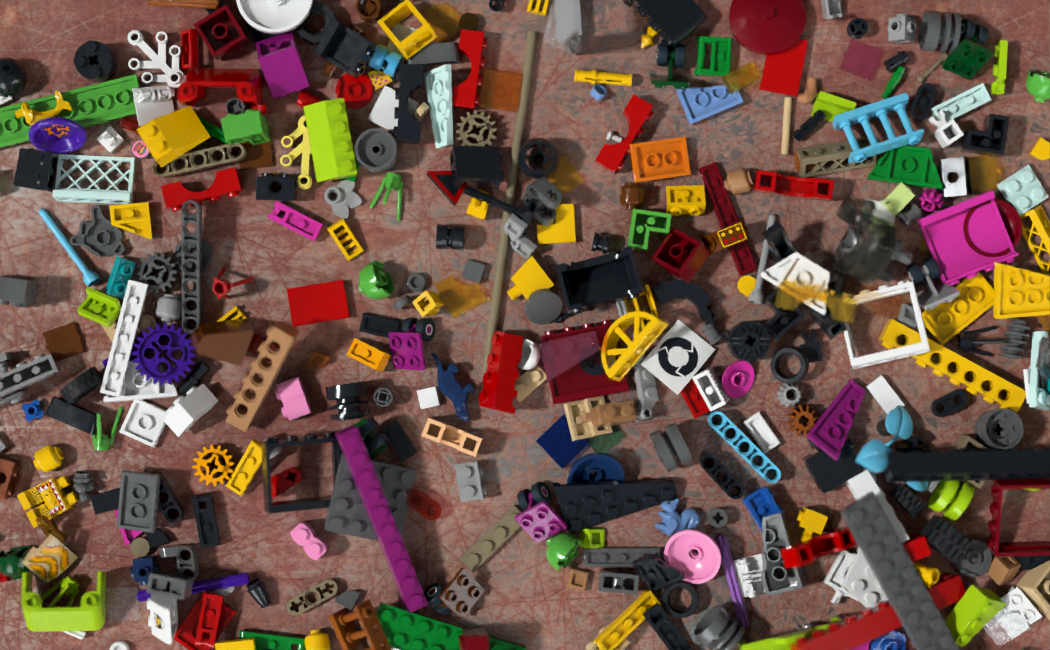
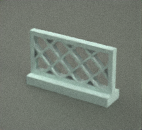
M58 154L56 184L52 197L57 202L133 204L136 159L133 157ZM63 160H72L75 165L66 172L63 169ZM85 161H91L94 166L85 172L80 165ZM103 162H110L113 167L104 173L99 166ZM123 162L130 163V169L123 174L118 169ZM76 168H79L83 175L74 181L69 174ZM97 168L103 175L94 182L88 175ZM116 169L122 176L113 183L107 176ZM68 176L73 183L68 188H61V181ZM87 177L92 184L87 189H81L78 184ZM106 178L111 185L106 190H102L97 185ZM125 179L129 183L128 191L119 190L116 185Z

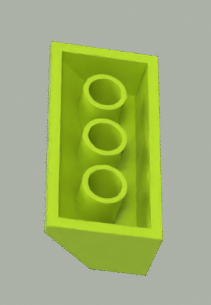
M344 98L325 100L304 106L317 183L355 177L357 169Z

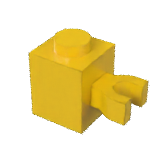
M478 189V191L489 195L488 192ZM471 197L466 214L485 220L490 205L487 202Z
M806 507L803 510H799L796 517L797 525L804 528L799 540L802 542L810 539L813 532L821 535L828 517Z

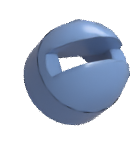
M595 84L590 92L591 97H594L595 101L602 100L607 94L606 88L601 84Z

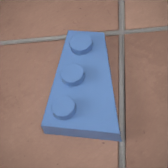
M736 84L675 89L690 125L743 103Z

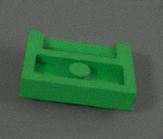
M697 36V69H695L694 75L729 77L731 38ZM706 44H711L710 69H704Z

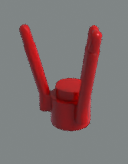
M222 268L217 277L213 279L215 283L212 288L218 299H229L230 296L226 294L231 291V288L251 282L254 278L251 277L230 283L226 279H221L226 270Z

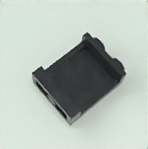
M333 19L314 53L333 63L351 76L358 78L363 74L368 60L375 54L377 45Z
M453 145L449 156L453 188L461 189L463 182L494 183V189H499L501 182L504 181V171H501L502 155H499L498 147Z
M849 438L846 439L842 446L840 456L836 461L823 450L802 458L817 487L823 494L864 471L863 465L856 462L857 456L852 450L855 447Z

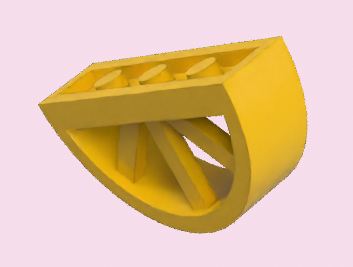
M640 311L630 312L619 317L606 332L601 348L602 364L608 377L621 381L669 324L658 316ZM641 320H650L641 331ZM634 323V340L632 341L624 331ZM620 337L628 345V348L616 349ZM615 355H621L616 361Z

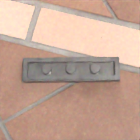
M584 548V567H634V560L649 553L661 559V548Z

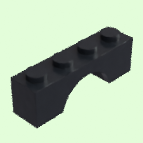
M400 64V69H396V81H400L399 88L395 90V100H399V106L395 107L394 119H398V126H394L393 137L397 138V143L420 144L421 122L410 115L407 109V101L414 91L423 88L424 65Z

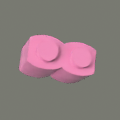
M300 377L276 384L275 394L278 400H282L284 407L281 410L284 418L292 421L312 413Z
M305 521L300 522L290 532L293 540L303 546L306 554L313 560L320 558L329 549L326 541L316 535L313 527Z

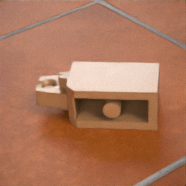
M633 400L599 404L590 408V412L580 415L582 423L592 422L595 428L628 424L637 419Z

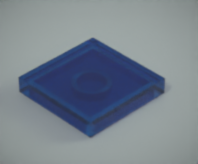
M564 415L536 440L562 469L590 443L587 439L572 442L567 418Z

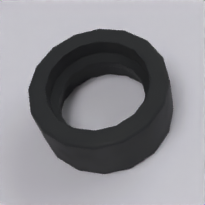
M785 347L776 351L772 356L770 363L771 371L780 382L786 384L796 383L807 375L809 359L801 349ZM786 354H793L800 360V371L794 376H786L779 369L780 359Z
M680 580L665 587L662 594V603L667 613L673 617L686 618L692 615L698 608L699 597L697 591L690 583ZM676 588H684L691 594V604L685 610H675L669 603V596Z

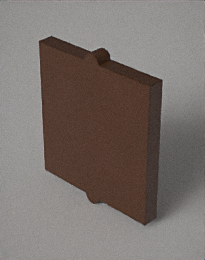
M249 141L239 143L247 150L246 158L239 162L240 170L274 167L272 156L274 150L272 149L271 141L252 145ZM238 148L237 156H240L242 151L241 148Z
M75 322L43 332L47 345L46 349L49 350L54 362L85 352L81 341L82 335H79Z

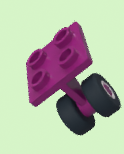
M406 318L402 324V332L391 331L388 333L394 369L422 371L426 369L422 341H430L434 337L435 324L433 320L421 318L417 322L416 318Z
M543 482L533 484L531 492L528 489H524L518 493V503L524 511L515 515L514 519L536 543L567 528V524L547 504L551 500V494Z

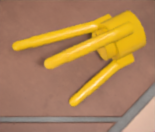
M918 561L912 562L915 569L919 570V576L925 587H930L931 583H937L939 579V570L937 568L927 566Z

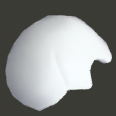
M523 340L521 362L517 363L521 369L530 370L540 360V348L533 341Z

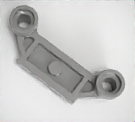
M643 355L633 366L639 406L635 407L637 419L634 422H641L651 418L655 402L659 401L655 376L641 365L645 359Z

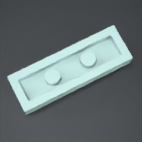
M982 83L931 108V112L935 120L939 121L940 117L937 113L942 110L945 114V120L948 122L991 101V98Z

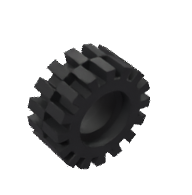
M900 482L889 492L894 501L914 518L925 508L921 500Z

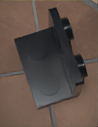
M21 148L14 186L52 192L58 154L49 151L41 152Z

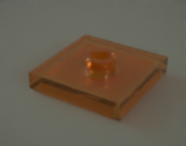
M484 69L479 108L517 113L522 74Z

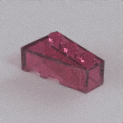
M592 331L540 343L539 346L547 381H552L599 352L602 348L599 332Z

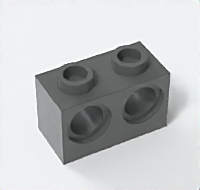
M156 570L149 573L146 592L185 600L191 597L194 577Z

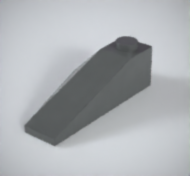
M782 513L762 517L763 570L761 571V578L766 595L771 596L805 587L809 584L804 565L793 568H785L780 549L795 543Z

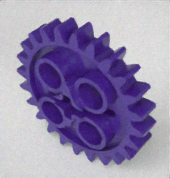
M164 323L163 328L156 324L155 330L149 326V333L142 331L144 337H137L140 344L133 345L138 350L132 352L133 355L137 356L132 361L139 363L135 369H142L140 376L147 374L146 381H150L153 378V384L155 385L159 380L162 386L165 385V381L172 385V379L179 383L180 375L186 378L185 370L191 372L188 366L195 365L191 361V358L196 357V354L191 353L195 347L189 346L192 340H186L187 332L181 335V327L175 331L174 324H172L170 329L167 323ZM163 336L170 338V342L166 346L160 344V339ZM152 342H156L163 351H168L167 355L176 364V367H173L164 357L160 359L162 355L152 345ZM149 349L155 350V356L152 359H147L145 356L146 351ZM176 350L183 352V357L180 360L173 358V353ZM162 363H167L169 367L165 373H160L158 369Z

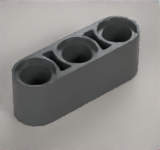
M458 42L427 44L408 60L404 57V64L424 65V67L460 63Z

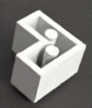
M204 384L198 388L193 386L186 393V397L181 395L174 401V405L166 411L167 416L163 421L178 437L191 428L201 416L211 410L219 401Z

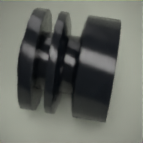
M755 321L740 322L729 330L726 338L727 348L730 354L738 360L756 361L768 352L770 335L761 323ZM747 336H749V338L754 339V342L751 343V346L749 344H745V340L748 339Z
M365 381L326 387L327 400H336L337 402L336 405L329 407V410L338 409V414L330 415L331 420L346 421L370 414V409L361 410V405L369 404V401H360L359 399L360 396L367 394Z

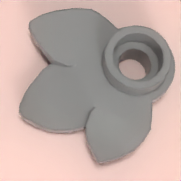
M343 180L337 186L327 188L324 193L325 201L331 205L333 213L345 219L349 216V208L352 209L362 204L361 198L353 192L355 182L350 180ZM333 192L338 195L336 199H331Z

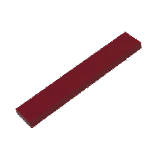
M717 162L699 168L698 171L720 228L723 229L740 222ZM747 240L729 247L739 276L758 269Z

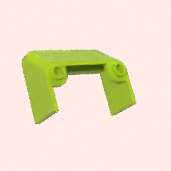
M97 571V591L86 592L81 598V607L42 608L41 596L32 592L33 573H22L21 604L26 626L30 631H97L105 625L106 572Z

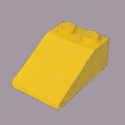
M191 106L155 118L137 129L161 168L211 137Z

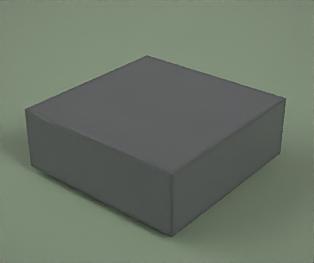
M466 260L461 278L480 284L485 265Z

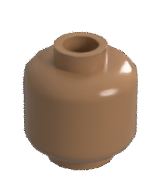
M745 168L728 172L727 180H724L727 191L731 190L734 195L749 192L752 185H754L750 170L747 171Z

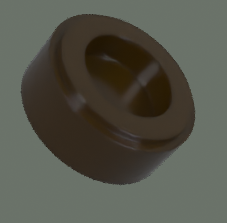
M472 13L463 14L459 20L461 29L476 31L478 28V18Z

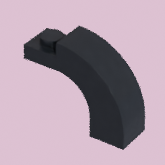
M671 280L652 288L660 305L675 298H684L695 305L705 325L714 321L712 317L715 315L711 307H706L705 305L711 301V298L698 285L691 282L688 284L683 280Z

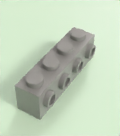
M43 353L34 357L32 362L27 363V361L15 365V369L0 371V398L56 375L58 369L51 354L45 355Z

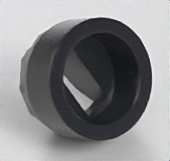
M490 0V9L495 12L501 11L504 8V0ZM492 2H501L502 5H492Z

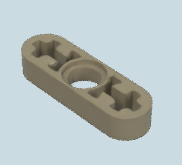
M326 579L291 598L286 606L287 611L294 616L307 611L334 596L339 588L338 583L334 579ZM326 583L329 585L333 584V592L331 593L329 590L324 592L323 595L325 597L322 598V594L317 588L320 587V590H323L327 586ZM309 592L317 593L318 600L316 602H310L307 599ZM303 596L305 603L299 607V611L296 609L292 610V602L294 601L296 604L301 602L302 599L300 597Z

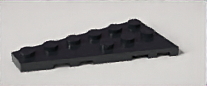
M672 478L649 479V481L630 480V482H620L619 480L590 481L583 484H577V482H570V484L553 483L570 534L659 505L664 501L678 498Z

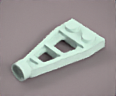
M1035 331L1032 332L1029 407L1047 411L1050 410V394L1047 390L1048 376L1045 374L1048 368H1042L1047 356L1043 359L1042 354H1045L1043 350L1046 351L1044 347L1046 339L1048 340V332ZM1039 374H1040L1041 387H1042V389H1041V388H1038V375H1039Z

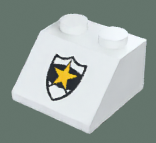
M152 594L147 599V609L150 610L148 626L151 627L152 635L167 644H172L179 625L177 599Z

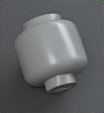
M164 294V297H160L157 302L156 315L161 318V321L173 323V320L180 319L182 301L179 300V297L171 294Z

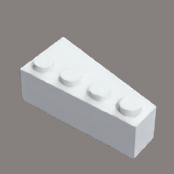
M863 468L864 471L846 481L855 500L869 491H873L901 543L910 539L905 532L904 526L897 519L895 510L886 501L884 491L881 487L878 488L875 483L877 479L871 470L868 471Z

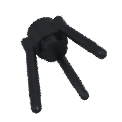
M994 325L973 331H963V334H959L958 345L959 349H963V352L992 357V353L973 349L972 347H976V344H1005L1007 340H976V336H972L997 329V326Z

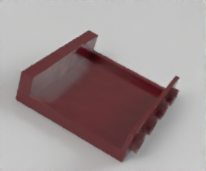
M612 320L601 321L600 326H594L593 323L582 325L583 329L575 330L574 326L563 328L564 332L556 333V330L545 331V335L541 336L553 404L629 391L626 375L621 381L610 379L606 372L600 375H589L582 370L579 363V357L584 348L590 345L602 346L605 334L613 324ZM620 340L617 343L616 349H621ZM596 352V355H594V357H586L591 361V368H593V365H595L596 363L602 364V362L598 360V352ZM615 355V360L617 361L621 355Z

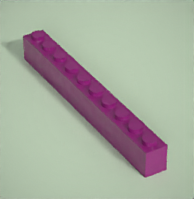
M351 425L335 432L405 608L409 612H413L428 605L358 428Z

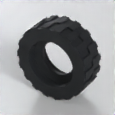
M314 1L309 15L303 23L296 27V31L306 43L319 45L333 19L337 21V17L330 6L323 2ZM319 14L324 17L326 24L321 32L314 33L308 29L307 20L311 15Z
M91 367L64 386L60 393L68 404L72 405L95 390L103 382V377L95 367Z

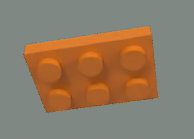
M686 137L629 144L635 183L691 175Z

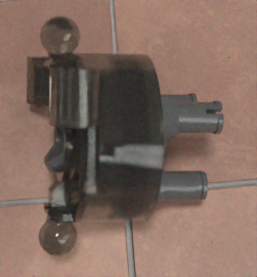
M845 197L837 210L836 215L845 221L849 227L836 249L835 258L830 260L832 265L826 269V271L830 272V282L836 281L839 278V272L867 283L873 282L877 278L890 282L893 278V272L886 269L890 260L895 259L907 265L911 262L912 259L908 257H913V254L900 249L902 240L897 239L895 225L888 220L873 215L876 211L874 201L867 199L860 206L857 201Z

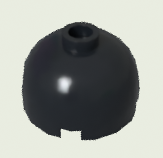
M0 58V96L8 97V95L14 94L16 96L25 89L27 73L18 60Z

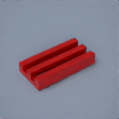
M191 28L181 31L183 70L198 67L196 29Z

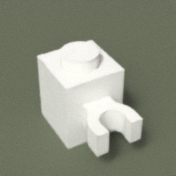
M941 110L937 113L940 117L939 121H936L933 116L928 120L938 128L932 133L942 148H944L964 134L954 119L946 122L945 114Z

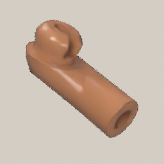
M817 78L807 79V90L804 94L800 93L798 96V101L801 104H808L817 96Z

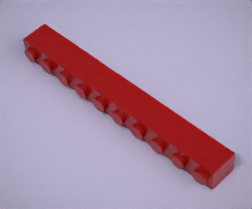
M951 573L940 575L937 583H931L930 587H926L938 610L959 601L966 593L960 575H952ZM884 600L878 602L877 607H868L861 610V614L845 617V621L829 624L827 629H817L812 632L811 636L799 637L795 639V643L789 646L791 650H850L897 629L902 624L890 602Z

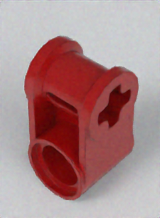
M291 467L280 474L272 476V497H277L299 483L302 479L301 470ZM290 471L291 473L297 474V476L295 477L296 481H294V479L290 480L288 478V476H290Z

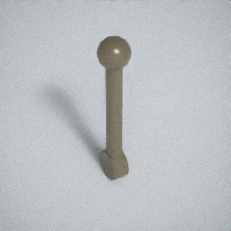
M942 53L939 59L922 76L917 77V81L923 83L924 78L942 61H945L948 55Z

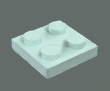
M1029 165L996 185L1006 202L1016 209L1019 216L1049 197Z

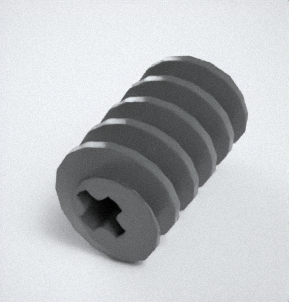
M1008 318L1012 322L1011 324H1006L1010 331H1004V335L1008 338L1002 339L1007 340V343H1005L1006 346L999 347L1004 353H998V355L1011 359H1022L1023 357L1018 352L1025 351V349L1020 345L1027 344L1022 338L1029 337L1025 330L1032 327L1027 325L1026 321Z

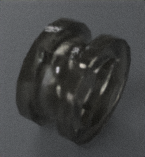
M882 419L876 425L878 434L885 437L891 436L889 432L881 431L883 429L882 424L886 420Z

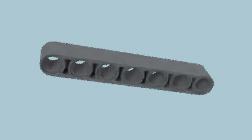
M195 199L188 200L182 205V327L187 333H192L194 329H197L198 324L202 323V205ZM189 203H193L196 206L194 214L190 213L187 209ZM190 222L196 225L195 233L190 232L187 228ZM189 242L196 244L197 249L195 252L189 251L187 247ZM189 261H193L196 264L197 268L195 271L189 270ZM192 280L196 283V290L189 289L188 281ZM189 300L196 302V309L189 308ZM189 319L196 321V328L189 327Z

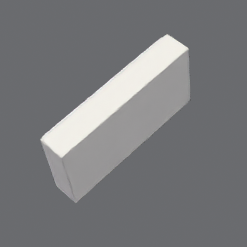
M882 375L866 386L886 414L898 405L905 406Z
M759 411L743 421V424L764 454L780 444V441Z

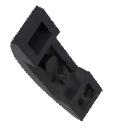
M658 602L642 613L669 650H693Z

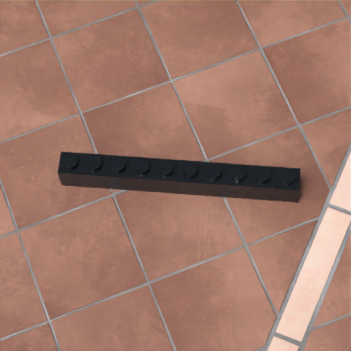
M1014 448L1005 451H998L997 449L978 451L977 449H971L967 452H959V450H950L948 452L932 450L928 453H921L920 451H911L909 453L893 451L887 455L888 466L885 469L887 482L1050 479V448H1045L1044 450L1028 448L1018 451Z

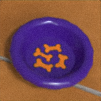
M48 117L38 120L31 125L28 131L29 141L36 148L44 152L49 151L56 154H67L77 151L84 146L87 140L86 130L79 123L62 117Z

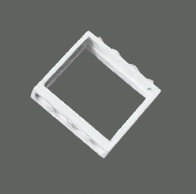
M900 281L896 286L883 285L878 287L879 290H863L859 292V295L852 296V294H846V296L836 300L839 314L847 328L844 331L853 369L930 352L913 282ZM910 292L922 343L857 357L845 307Z

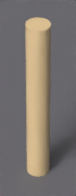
M784 97L781 155H789L791 97Z

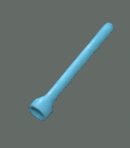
M40 209L39 214L84 274L83 281L87 287L97 283L101 279L99 275L93 272V270H89L45 209Z

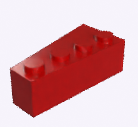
M495 331L491 339V353L487 358V371L483 376V389L479 394V406L515 414L516 407H512L513 398H517L518 390H515L514 387L515 381L519 379L520 371L517 363L521 362L524 337Z

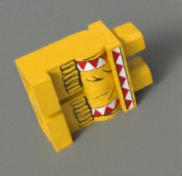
M67 475L51 478L17 495L24 510L31 509L45 502L35 509L26 512L33 528L39 527L36 522L37 517L45 515L51 520L73 508L72 505L78 501L75 491L66 495L63 489L71 484Z

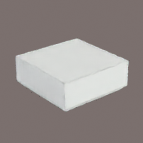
M436 386L417 390L421 409L440 405Z

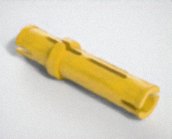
M575 69L574 82H590L591 85L602 83L631 86L632 74L598 72L596 69H592V71Z

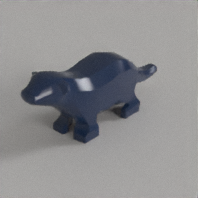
M432 353L431 356L437 364V385L439 390L452 401L457 417L468 422L470 420L467 408L468 393L475 391L470 383L462 387L461 383L455 378L454 372H459L455 364H450L447 370H445L439 357Z

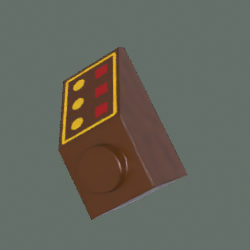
M744 221L702 237L704 245L710 251V254L750 239Z

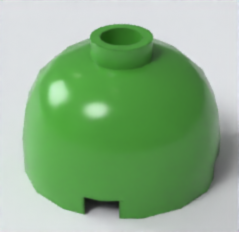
M1030 69L1026 78V89L1029 94L1034 96L1035 101L1045 103V100H1050V73L1040 71L1039 75L1034 73L1035 70Z
M374 260L370 262L359 273L358 288L361 293L371 299L380 300L392 295L393 293L391 292L394 291L392 277L389 272L385 274V271L382 269L385 266L380 261Z
M566 532L560 533L556 537L551 536L546 543L548 546L546 558L549 564L557 571H562L560 567L566 568L579 552L576 548L578 545L582 547L583 541Z

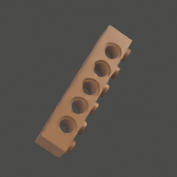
M281 321L275 326L271 325L266 333L268 338L261 343L258 349L260 351L259 356H255L250 364L252 370L244 376L242 380L244 385L242 389L239 388L234 396L236 399L235 403H231L226 411L228 414L226 422L243 432H246L252 426L300 332ZM274 341L279 343L280 348L274 345ZM266 357L270 358L272 363L267 362ZM258 373L262 374L264 379H261ZM250 389H253V390L255 391L256 395H255V394H252V393L250 392ZM242 404L245 405L248 410H245L242 407Z

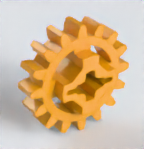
M214 444L210 445V449L204 446V452H197L199 458H193L197 462V465L192 466V468L197 469L194 475L201 476L200 482L206 480L207 486L211 482H213V486H217L218 481L224 484V478L229 480V473L234 472L231 466L235 465V462L230 461L233 455H227L229 449L222 451V445H218L217 449H215ZM214 452L211 458H204L208 453ZM222 456L224 457L226 464H224L221 460ZM216 461L215 464L218 465V468L212 469L213 466L210 463ZM202 466L205 468L206 474L203 472ZM217 472H224L222 476L214 478Z

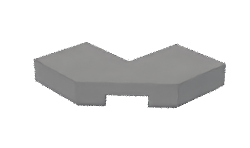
M512 213L503 228L505 233L509 234L511 238L510 244L512 248L528 260L533 255L537 245L522 235L528 224Z

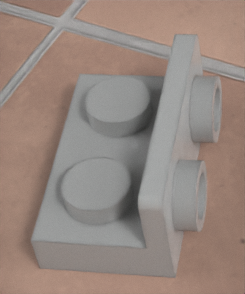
M478 460L455 464L461 502L483 500V495H486L487 492L485 483L481 484L480 476L484 475L482 464L478 465Z

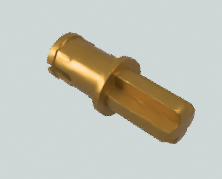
M45 515L37 517V525L44 531L45 536L48 537L51 534L61 543L66 540V535L58 529L56 523H52Z

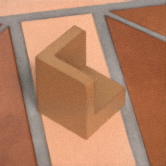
M996 556L987 574L1000 586L1013 580L1021 564L1013 556Z

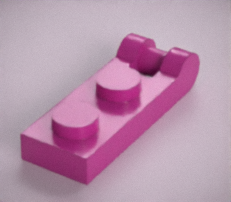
M275 201L273 205L275 207L267 218L315 242L323 224ZM281 210L286 212L283 219L278 217Z

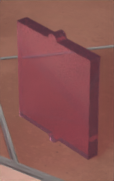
M851 39L847 51L843 54L845 57L840 69L871 81L876 68L879 67L878 62L883 51Z

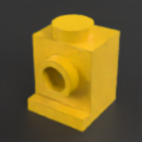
M428 290L412 302L422 317L437 314L441 306L444 305L436 292Z

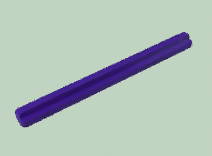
M248 573L194 581L192 593L247 585L250 582V577ZM147 589L137 592V599L139 602H144L152 594L147 593Z

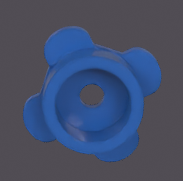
M33 400L32 403H24L22 405L27 421L43 417L44 412L39 400Z

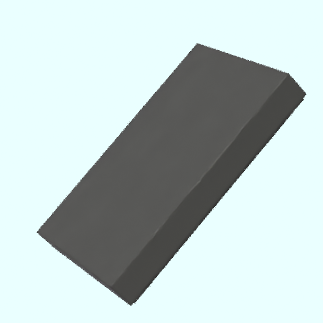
M122 470L117 528L150 533L156 532L161 475Z

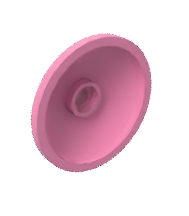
M685 529L678 531L670 537L664 550L665 562L683 571L685 578L682 581L687 583L700 584L707 582L717 574L721 566V552L717 543L708 534L699 530Z

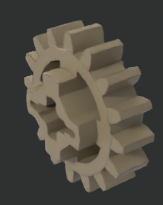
M474 110V115L467 112V118L460 117L462 123L456 124L460 130H456L455 133L460 134L457 138L458 141L463 140L461 146H492L490 140H496V137L492 134L496 133L497 129L492 128L495 125V121H489L491 119L490 115L484 117V111L478 115L477 111ZM475 119L483 120L485 123L480 124ZM468 122L469 128L463 133L464 127ZM474 127L482 129L479 131L478 136L475 133L471 134ZM489 130V135L484 141V133ZM467 140H476L478 144L471 143Z

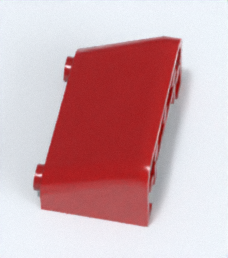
M194 68L187 72L178 89V101L186 107H196L199 99L206 98V89H237V96L242 101L251 102L252 106L263 105V77L256 69Z

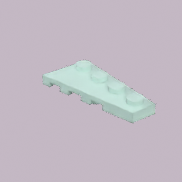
M446 64L423 73L436 148H444L453 144L451 64Z

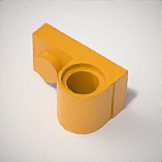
M354 338L346 354L382 373L391 357L390 354Z

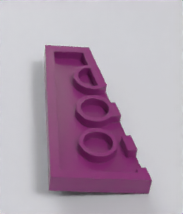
M852 379L846 383L806 435L809 440L835 461L840 456L842 446L847 439V434L853 424L855 414L858 412L866 392Z

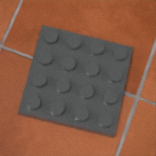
M341 454L324 530L378 541L346 459ZM371 460L401 535L417 470Z

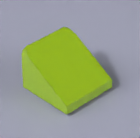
M586 528L581 530L582 547L605 548V528Z

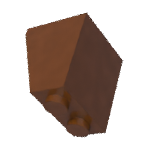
M249 319L198 324L197 329L193 330L191 340L196 353L241 366L254 334V329Z

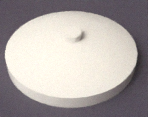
M236 0L238 9L247 23L253 28L269 34H281L295 29L307 18L313 5V0Z

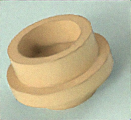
M148 314L142 315L138 325L139 331L149 333V326L155 330L157 324L155 318Z

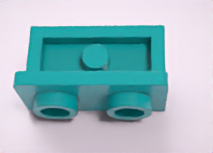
M116 256L105 293L124 299L128 281L131 279L136 262Z

